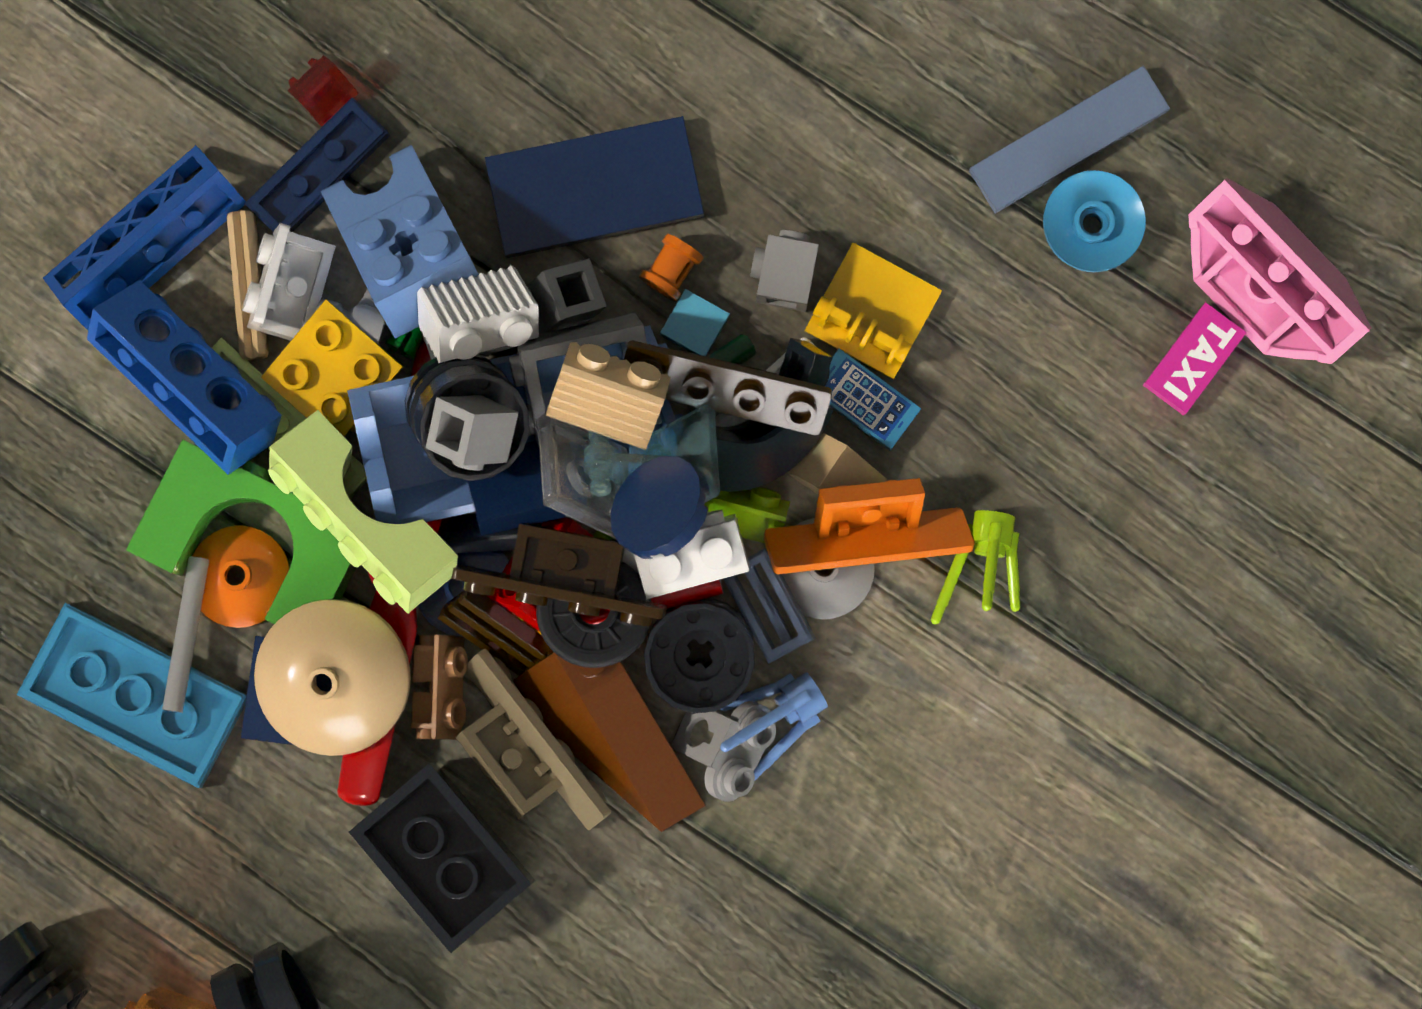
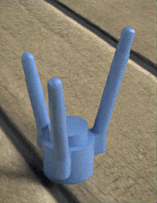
M807 672L796 679L789 673L775 683L740 694L735 702L720 709L721 711H727L738 707L744 702H755L781 693L774 698L778 706L776 709L721 743L720 749L723 752H727L742 744L783 717H785L790 725L797 720L799 721L760 760L754 770L755 780L806 730L819 723L820 719L817 714L828 708L823 694Z

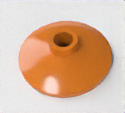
M230 526L212 533L199 544L192 556L209 560L201 612L212 621L233 628L251 627L266 621L265 617L290 569L288 558L280 544L267 533L249 526ZM240 566L245 572V578L241 584L234 586L229 583L227 574L232 567Z

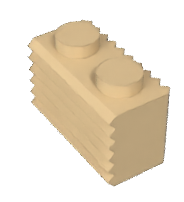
M572 342L566 353L545 415L646 450L664 404L671 378L667 374H661L655 366L649 363L634 362L630 364L627 360H620L617 356L610 357L608 351L598 345L584 344L580 346L577 342Z

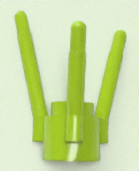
M977 510L974 512L973 525L968 524L974 539V553L986 556L982 609L989 611L992 608L998 558H1004L1006 551L1010 608L1013 612H1017L1020 610L1017 555L1020 533L1014 532L1015 516L997 511ZM968 553L956 554L931 616L933 624H939Z

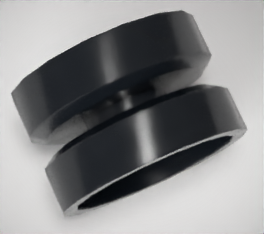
M277 942L254 954L252 972L245 966L235 963L211 975V991L217 1009H321L301 966L291 951L281 942Z

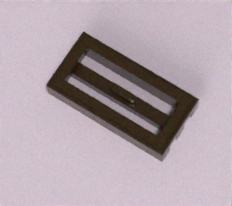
M464 590L443 606L438 617L440 621L482 650L486 649L492 657L500 659L507 668L518 676L523 674L527 667L531 668L536 665L538 659L541 661L545 659L550 651V647L544 641L541 634L486 595Z

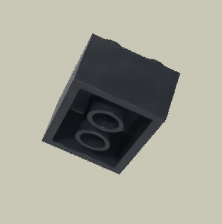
M436 762L428 763L349 831L350 835L450 953L461 946L536 881Z

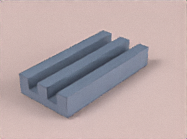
M764 548L748 557L749 571L745 572V575L777 632L782 645L775 648L737 575L723 579L767 662L771 663L816 639L784 577L782 574H775L773 572L767 549ZM757 564H761L799 636L792 637L755 568Z

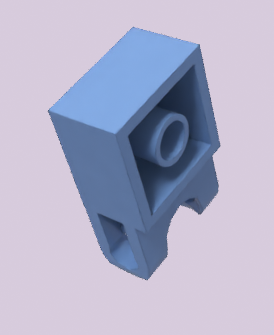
M412 145L389 156L392 162L393 174L388 184L378 192L367 195L353 193L347 187L344 180L321 191L361 277L395 339L419 327L417 292L421 287L428 289L431 285L438 287L441 282L447 285L451 280L457 282L461 277L467 280L471 275L475 277L479 275Z

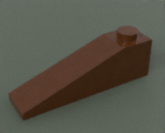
M552 653L513 680L521 695L533 701L539 708L543 716V723L555 739L562 740L577 759L659 831L666 830L706 806L621 661L606 667L588 668L567 662L556 653Z

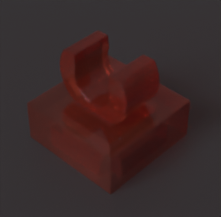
M325 55L319 60L311 58L307 62L311 68L299 80L292 77L289 80L291 88L287 90L321 127L352 97L354 98L359 93L336 65Z

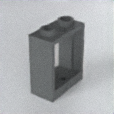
M635 313L540 333L538 338L528 340L526 343L517 346V355L509 357L515 388L524 386L530 427L528 436L534 435L540 450L604 436L566 422L549 426L547 416L545 415L546 409L536 361L566 355L572 342H577L580 346L594 344L600 347L620 343L622 357L624 358L629 341L634 340L647 344L644 325ZM659 414V416H658L656 425H657V424H662V420H661V415H660V414Z

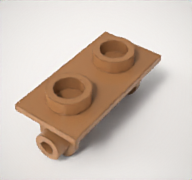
M419 635V645L414 646L413 682H430V692H413L411 728H416V739L457 740L456 736L462 731L466 719V707L463 702V676L468 664L467 653L464 649V637Z

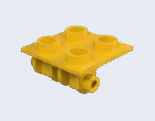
M853 242L824 296L820 298L812 313L813 316L804 331L836 349L840 348L854 359L894 380L942 290Z
M325 299L261 378L306 418L319 410L345 437L349 431H356L347 390L392 381L403 366L332 303Z

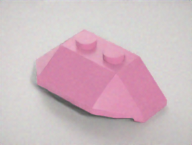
M1226 178L1188 214L1189 228H1191L1193 281L1233 323L1247 332L1245 335L1263 354L1293 359L1318 360L1321 363L1332 364L1370 331L1371 326L1346 277L1274 203Z

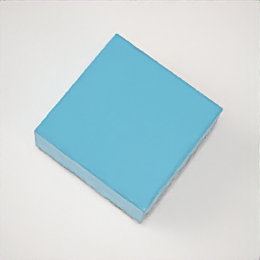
M685 289L662 328L660 335L691 353L707 357L727 322L730 313Z

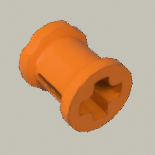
M667 234L662 240L664 247L649 270L641 271L639 278L656 292L673 301H677L681 296L678 289L692 267L699 265L704 257L681 239Z

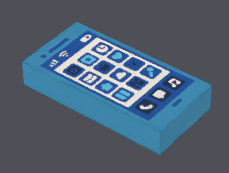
M839 348L832 358L829 367V379L825 387H829L832 390L829 406L891 451L921 408Z

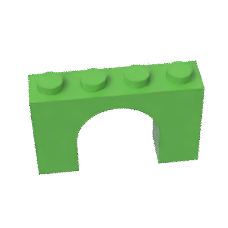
M183 439L126 551L170 573L182 576L187 568L189 556H193L205 530L218 514L229 507L241 503H262L271 506L286 521L293 539V559L290 569L265 617V620L273 624L288 612L306 603L324 599L341 600L357 568L350 564L343 556L338 547L339 541L327 528L321 531L311 523L303 510L304 504L293 492L285 494L276 485L270 483L272 479L267 469L248 461L244 464L243 468L239 467L227 475L198 446Z

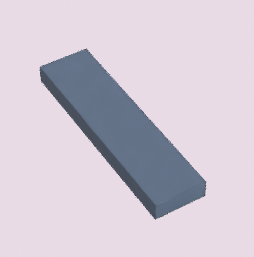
M1143 65L970 167L969 172L996 214L1167 113L1170 107Z

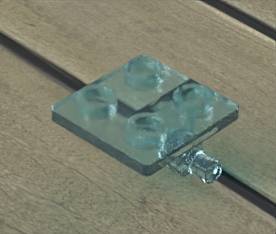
M706 404L654 431L646 450L630 445L629 454L615 453V448L608 442L609 437L588 430L590 443L584 449V472L591 478L590 492L595 496L603 497L610 494L612 491L610 480L621 486L625 479L639 466L660 456H678L690 462L701 471L709 484L710 496L706 494L705 502L717 497L720 493L715 410Z

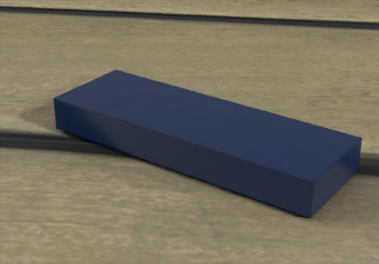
M352 97L244 204L273 233L280 223L289 225L290 232H293L325 201L321 191L341 180L345 181L390 134Z

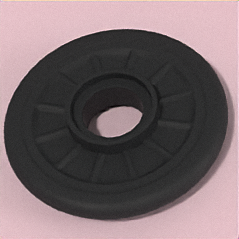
M622 561L616 595L652 602L651 598L646 599L640 575ZM548 598L547 606L537 605L536 608L540 633L550 649L565 661L582 667H606L626 659L642 644L650 626L620 621L621 612L610 610L608 617L603 622L589 624L581 619L579 613L568 611L569 602Z

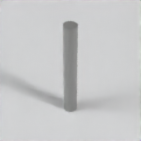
M189 556L162 710L183 713L209 560L205 558Z

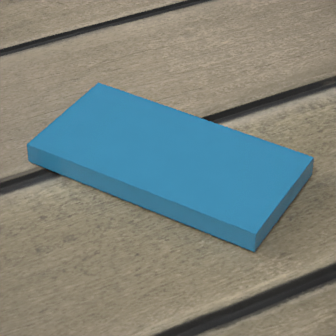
M68 603L63 605L17 693L18 696L197 788H202L246 704L247 697L246 694L191 666L183 713L162 710L171 656Z

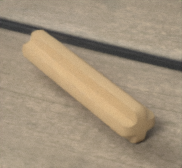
M234 211L227 215L239 355L247 361L262 360L269 355L267 333L247 328L250 313L242 311L250 283L255 282L259 284L261 279V265L256 262L259 251L256 216L252 211Z

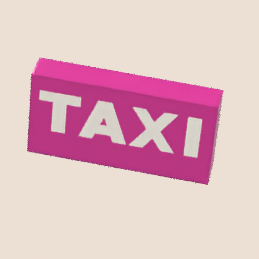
M1205 302L1144 382L1143 386L1184 416L1247 332Z

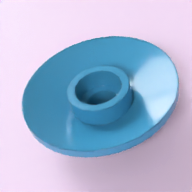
M1096 170L1080 172L1062 181L1050 195L1043 214L1044 234L1052 251L1067 265L1086 272L1108 271L1126 262L1138 249L1146 226L1145 210L1139 195L1133 187L1112 173ZM1086 217L1097 218L1101 225L1100 231L1097 233L1087 232L1083 227V219Z

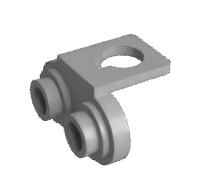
M754 701L744 702L733 711L730 718L717 712L693 714L686 711L671 747L707 765L704 780L708 793L721 801L730 802L746 795L752 789L755 780L754 770L758 766L765 749L773 742L776 735V726L772 724L742 744L727 752H723L720 749L722 742L771 711L766 706ZM705 719L708 723V731L714 733L710 744L703 742L699 746L693 747L690 741L692 729L695 724Z

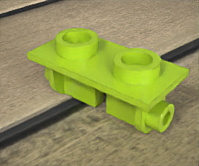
M756 487L751 489V491L726 492L709 490L710 496L706 494L704 505L708 508V512L722 510L724 517L736 514L742 538L765 544L764 532L766 529L784 527L791 501L781 499V495L773 490Z

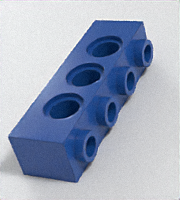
M138 280L93 308L87 340L227 475L273 444L282 416L277 411L274 403L267 396L259 394L242 378L235 365L222 359L205 342V339L198 330L189 327L170 309L169 304L162 296L153 293L144 283Z

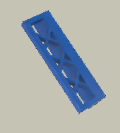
M195 145L44 276L43 279L60 303L89 330L93 308L138 280L150 288L226 222L228 213L238 211L245 205L246 201ZM202 166L203 169L187 183H184V180ZM156 204H159L158 208L154 212H152L149 216L145 217L146 213L152 207H154ZM121 237L116 245H114L110 250H107V247L114 240ZM82 271L80 276L66 288L63 286L76 273Z

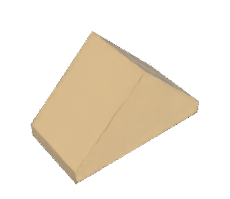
M824 433L811 451L786 473L817 495L819 494V489L878 483L887 480L848 445Z

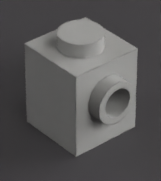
M781 230L779 236L768 235L766 249L756 247L750 277L760 279L756 303L806 312L819 244L810 243L809 235L796 231Z
M481 395L436 397L426 449L450 459L454 465L468 470L480 471L484 469V464L507 463L518 412Z

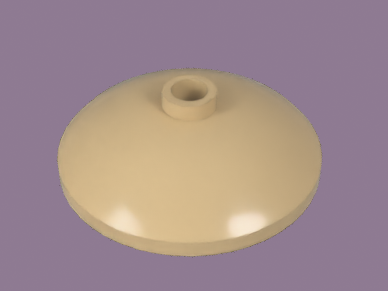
M324 599L306 603L280 618L269 630L259 648L254 672L255 689L259 704L273 728L293 745L312 753L329 756L346 755L361 751L385 736L394 727L404 711L411 681L406 650L389 623L363 605L339 599ZM318 674H325L331 679L332 688L330 691L325 692L318 688L316 684Z

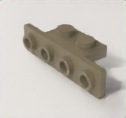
M486 649L478 652L468 662L466 673L493 709L461 731L456 736V739L518 819L558 791L585 828L591 830L611 814V810L606 805V797L603 791L595 782L586 779L574 763V755L570 748L562 740L555 739L545 726L541 711L530 699L524 698L514 686L506 665L500 659L492 657Z

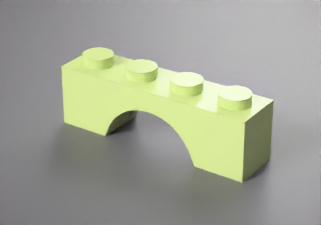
M317 410L270 446L269 475L285 494L293 492L304 504L303 510L316 528L321 531L327 528L339 541L338 547L350 564L357 568L362 565L374 578L373 584L376 590L388 603L393 605L397 602L409 613L451 579L453 568L457 565L458 555L423 519L406 524H388L371 519L353 505L347 496L343 484L351 467L352 445Z

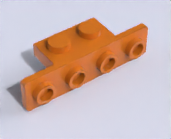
M920 478L888 480L851 486L841 485L819 489L813 524L768 528L764 532L765 546L775 574L970 553L973 551L974 539L961 508L922 511L925 491Z

